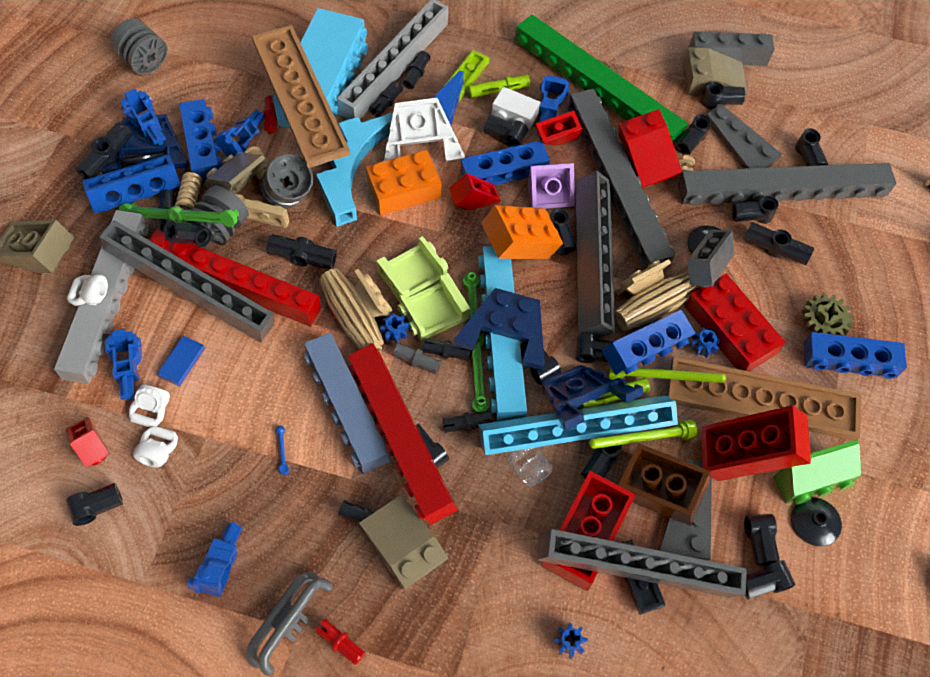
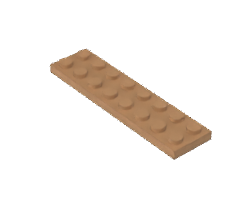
M289 25L252 36L254 46L307 168L350 155L349 147L293 26Z
M675 356L671 361L670 370L721 373L726 376L724 383L669 379L667 396L675 400L676 404L738 417L793 405L807 415L808 430L811 432L850 440H858L860 438L861 394Z

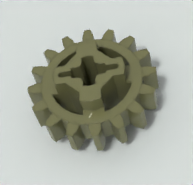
M823 293L821 297L815 295L813 299L807 301L801 312L804 314L801 320L807 322L804 328H811L812 332L843 336L850 331V327L854 324L851 320L854 314L847 312L850 306H843V299L837 301L834 294L831 298H828L827 294Z

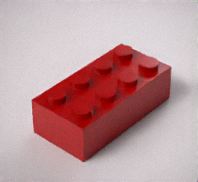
M727 273L720 276L713 286L701 287L691 293L685 305V308L702 328L705 327L706 330L715 331L717 338L721 339L717 346L736 369L744 371L753 370L777 355L786 343Z
M793 405L701 426L703 468L709 470L710 477L717 481L811 464L808 418L805 413Z
M589 471L559 530L614 541L636 494ZM544 561L541 567L587 592L598 574L595 571Z

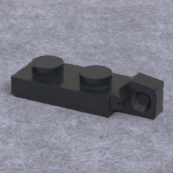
M632 539L622 542L623 544L635 546ZM625 577L639 615L665 607V602L657 583Z

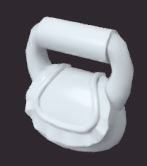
M101 274L77 277L73 280L67 296L68 302L75 306L85 303L95 306L104 299L107 293V279Z
M142 384L129 408V418L132 423L149 428L158 426L163 420L165 406L169 402L170 394L163 389ZM138 407L142 410L157 413V418L153 419L135 413Z
M158 426L150 427L143 433L140 443L135 447L133 457L146 466L161 467L167 462L169 454L177 446L178 436L176 432ZM153 435L171 442L167 445L164 442H159L152 438L149 439V436Z

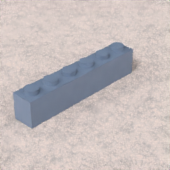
M331 332L304 343L306 352L303 353L307 365H312L315 370L312 375L316 385H322L324 389L321 395L326 406L330 404L332 406V419L335 425H340L343 430L340 435L346 447L350 445L353 451L350 457L355 468L360 466L364 474L389 463L390 454Z

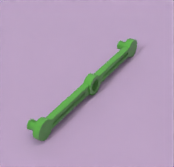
M123 203L119 207V211L139 213L144 218L169 219L180 222L185 220L223 223L226 227L234 226L239 216V212L236 209L232 211L225 209L222 212L182 210L178 206H173L170 209L138 207L135 203Z
M473 272L467 273L463 277V286L468 292L469 319L478 310L476 288L479 286L480 279ZM479 334V343L476 344L474 351H472L475 386L472 410L475 413L487 412L490 405L489 400L484 394L481 357L484 337L482 334Z

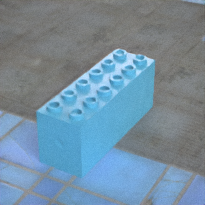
M318 8L301 41V45L335 117V115H339L338 96L354 81L355 72L361 66L362 56L367 54L368 44L365 40L367 29L364 27V19ZM274 94L273 101L278 126L291 129L278 98Z

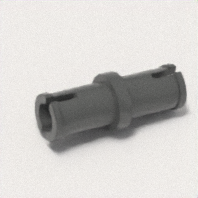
M400 342L397 343L393 351L394 357L396 356L411 363V366L415 368L419 366L435 375L442 362L424 354L420 349L414 350Z

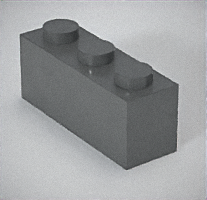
M711 229L687 260L690 285H699L700 287L714 285L734 256L732 230Z

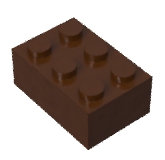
M638 443L619 486L636 494L633 503L691 526L709 485L710 471Z

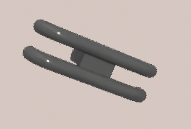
M304 572L293 580L247 646V661L253 668H259L266 676H271L274 673V668L269 662L271 654L283 637L291 642L296 640L291 631L295 630L300 633L303 628L297 624L298 621L307 624L309 621L301 613L318 589H322L325 592L332 590L333 585L329 580L319 578L313 572ZM305 583H309L295 603L291 605V601ZM274 628L275 631L263 646L258 657L257 651L271 629Z

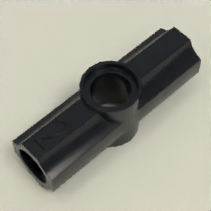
M118 122L104 137L96 138L91 144L92 150L75 168L77 173L84 179L96 177L105 166L114 164L117 161L118 151L133 136L132 131L125 124Z
M751 222L744 237V240L765 248L766 252L772 257L784 256L803 265H807L814 251V247L792 239L791 234L786 230L779 229L773 231L754 222Z
M272 234L267 241V254L287 258L297 266L305 267L310 264L332 269L336 263L337 250L315 245L312 240L305 237H298L295 240Z

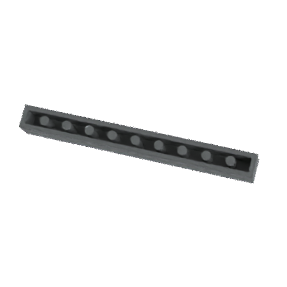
M594 89L571 94L568 109L570 112L574 111L582 127L580 134L597 171L610 180V199L643 269H647V266L658 260L660 263H663L669 259L672 263L675 257L674 248L672 245H669L666 239V232L658 222L657 213L655 210H652L649 204V197L641 187L640 178L635 175L632 162L625 154L624 145L619 142L616 129L610 124L609 115L602 107L601 98L596 95Z
M890 163L683 171L678 186L682 205L760 201L763 196L775 197L778 202L783 200L801 201L804 199L885 197L890 194L897 183Z

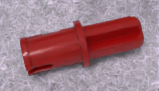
M269 95L264 100L265 110L263 111L264 130L271 134L277 131V116L274 101L272 102V95Z
M324 619L320 623L324 628L318 626L315 633L332 645L334 652L339 651L355 665L363 659L365 655L364 650L348 638L347 632L342 633L328 619Z

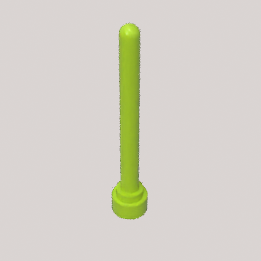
M610 367L609 379L612 380L631 376L724 383L726 381V376L721 373L638 368L627 375L625 372L615 375Z
M693 420L681 421L676 427L591 439L589 445L591 448L596 449L676 436L683 440L696 438L697 426Z

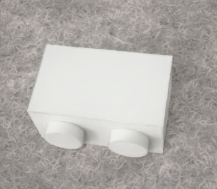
M503 87L493 103L492 115L511 123L514 120L521 121L527 125L529 132L539 116L541 102Z

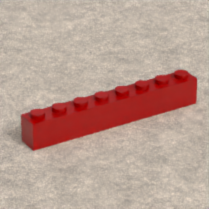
M157 229L149 239V241L265 309L309 327L312 326L321 310L320 299L317 294L194 244L169 242L165 239V234Z
M371 343L349 355L348 357L352 364L348 366L353 377L355 379L358 378L360 381L357 387L362 396H367L369 400L366 406L371 415H376L378 419L375 425L381 436L385 435L388 440L384 444L391 456L395 455L398 461L394 465L401 477L405 476L407 480L404 486L411 498L415 497L418 503L414 508L420 519L425 518L432 525L458 511L375 344Z

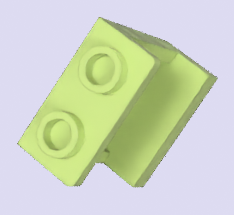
M423 236L418 238L417 246L396 258L387 261L385 257L377 260L378 274L398 301L399 296L402 294L408 298L439 284L440 276L446 274L448 269L444 258H439L433 244L430 241L427 242Z
M448 273L440 276V283L408 298L404 294L400 295V304L397 305L401 316L404 315L408 319L411 333L417 335L420 341H424L425 338H430L468 320L470 315V307Z

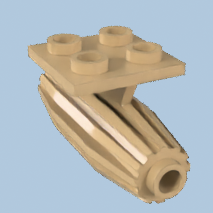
M669 259L663 263H660L658 260L647 266V269L639 270L621 282L622 287L616 291L617 295L627 291L633 297L614 311L616 324L622 331H628L649 324L684 304L689 299L691 293L700 289L699 285H690L689 272L664 279L663 269L671 264Z
M337 268L324 272L321 278H319V282L327 303L344 332L359 349L374 343L380 352L384 342L374 317L385 316L388 318L391 316L389 312L392 311V308L381 295V291L368 273L363 275L359 269L355 270L360 279L355 287Z

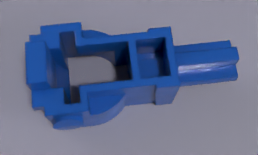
M550 75L544 76L543 82L540 84L541 99L543 101L540 105L539 122L557 117L558 106L564 102L569 94L570 88H568L569 82L567 79ZM548 91L557 93L559 96L557 99H550L547 97Z
M136 89L124 93L126 97L121 99L122 102H120L123 114L126 115L133 126L140 127L145 138L150 137L155 145H162V141L166 140L161 132L162 129L150 96L145 91L137 92Z
M255 109L249 117L238 120L232 128L219 133L215 138V143L226 157L231 154L235 156L239 152L244 153L247 150L248 142L260 132L257 126L264 120L263 112ZM236 135L239 136L238 138L240 140L238 141V144L235 140H232V137Z
M126 329L112 331V335H108V338L105 339V351L113 363L112 372L119 384L120 399L132 400L135 397L134 381H139L137 366L142 360L141 338L137 337L133 331L127 332ZM129 351L128 360L117 361L118 352Z
M232 522V524L228 523L221 540L213 539L205 560L199 566L195 577H189L187 581L188 589L194 590L197 594L203 592L216 597L222 595L231 568L238 555L235 544L241 533V526H238L235 522Z

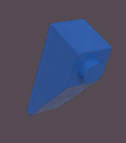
M459 71L433 97L438 98L450 126H452L464 84V71Z

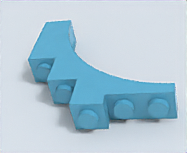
M388 113L361 123L359 117L339 123V128L349 147L350 155L330 161L333 169L316 174L318 187L337 227L357 220L356 206L351 194L354 175L367 153L379 142L389 137L393 113Z

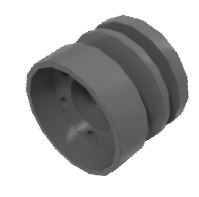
M131 18L123 21L114 29L110 38L112 51L137 74L146 75L156 71L164 63L167 56L168 48L166 42L140 19Z
M291 154L281 155L275 158L264 172L260 180V190L265 200L273 206L279 205L286 209L295 207L309 193L313 185V173L311 168H307L304 159Z
M213 185L202 196V202H197L191 211L222 212L225 209L231 211L236 209L239 212L238 221L232 227H226L223 223L194 221L211 230V242L218 245H226L230 237L234 235L235 229L240 228L248 218L249 212L245 204L234 193L222 186Z

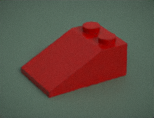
M659 109L619 123L618 137L624 145L628 159L632 162L636 176L640 178L642 189L682 174L668 127Z

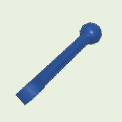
M279 425L275 430L279 437L281 459L279 472L282 475H286L289 472V467L286 465L283 438L285 428Z

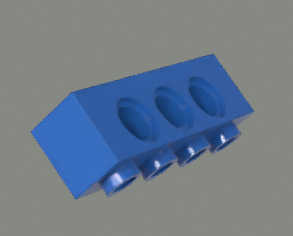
M205 99L179 103L192 173L201 176L202 181H206V175L213 168L216 167L218 170L223 166L221 156H217L220 148L213 136L217 135L215 124L210 123V120L214 119L212 109L206 106Z
M542 141L529 142L524 145L511 146L506 149L489 151L485 154L461 159L460 172L462 177L468 173L494 185L529 178L530 166L549 165L550 159Z
M169 154L82 181L94 213L107 212L111 208L120 206L123 203L131 204L136 200L151 198L162 190L164 192L165 190L173 191L181 185Z
M680 310L612 342L602 350V353L615 375L625 372L627 375L639 368L638 364L642 363L645 366L655 361L656 355L659 354L660 357H663L673 351L672 347L676 346L679 349L690 343L688 338L696 333L683 311Z
M811 332L804 341L805 367L815 370L827 369L835 370L839 373L852 372L860 373L862 376L877 375L893 379L897 378L907 368L905 344L901 342Z

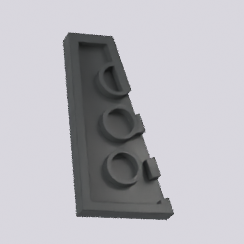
M722 104L707 114L711 120V127L720 138L726 141V147L730 152L733 151L739 158L738 162L742 167L745 166L746 169L769 168L780 159L781 152Z
M687 460V461H686V462H689V463H691V464H694V465H696V466H699V467L703 468V462H702V461H694V460ZM710 477L709 485L691 526L669 518L659 551L707 561L711 559L712 477Z

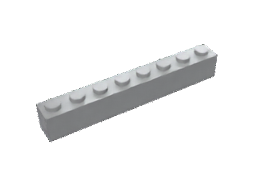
M430 0L338 96L339 115L347 120L356 117L361 119L379 99L381 92L386 91L392 82L396 81L414 62L418 53L424 51L448 25L449 7L437 0Z
M115 211L112 221L119 222L143 237L147 236L149 227L142 214ZM103 246L91 276L97 274L105 276L108 283L107 293L104 299L95 306L86 303L78 306L54 368L62 380L90 384L92 377L96 375L98 360L105 351V339L112 332L115 314H118L120 311L122 295L126 293L129 276L133 274L135 269L106 252Z

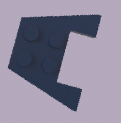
M156 115L162 129L161 132L166 138L160 146L159 144L155 145L150 137L145 138L140 127L133 126L128 118L124 117L121 123L125 124L132 131L133 136L118 151L117 161L110 166H105L101 170L102 173L106 174L124 168V163L120 162L119 159L124 158L126 155L167 152L175 169L189 168L187 159L167 115Z
M495 288L455 337L454 346L474 351L481 330L528 343L522 365L543 371L545 361L540 300Z
M583 365L542 381V389L564 430L584 422V414L577 409L581 404L596 400L606 393L611 392L625 403L643 396V387L641 385L635 384L634 387L626 385V380L606 378V373Z

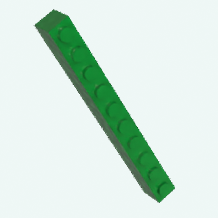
M533 14L516 26L515 41L519 45L525 47L533 55L539 57L550 67L560 72L565 78L574 82L579 88L585 91L594 89L596 95L601 98L602 103L626 121L659 109L668 127L673 145L685 132L688 122Z

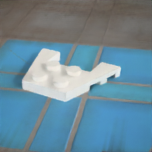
M438 98L395 103L384 161L401 157L400 146L444 141L446 162L460 161L465 158Z

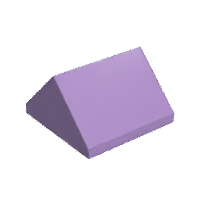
M574 163L530 166L528 190L532 208L547 209L575 206Z

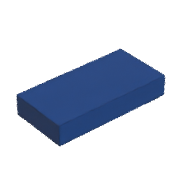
M183 336L157 373L158 376L180 387L204 351V345Z

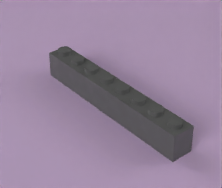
M596 170L576 180L578 332L581 334L590 333L601 338L615 333L610 180Z
M113 220L99 236L103 249L257 341L262 342L274 326V313L119 222Z
M555 529L539 533L536 560L724 597L744 596L746 594V568Z

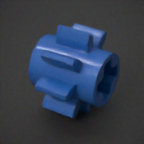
M392 313V316L383 318L384 325L380 327L382 334H385V341L391 340L397 344L402 338L407 339L406 331L409 330V323H404V315L400 317Z
M705 327L702 328L700 334L695 331L696 334L692 336L693 340L690 344V347H694L695 355L699 354L708 358L710 352L716 354L719 349L717 345L721 339L717 338L715 331L706 330Z
M569 622L565 631L560 627L557 629V633L561 637L554 639L553 643L559 644L561 648L558 652L559 655L563 652L569 653V658L572 659L575 651L583 654L584 649L580 645L586 643L588 638L582 637V627L578 629L572 628V624ZM568 635H571L572 640H576L573 646H570V643L565 641Z

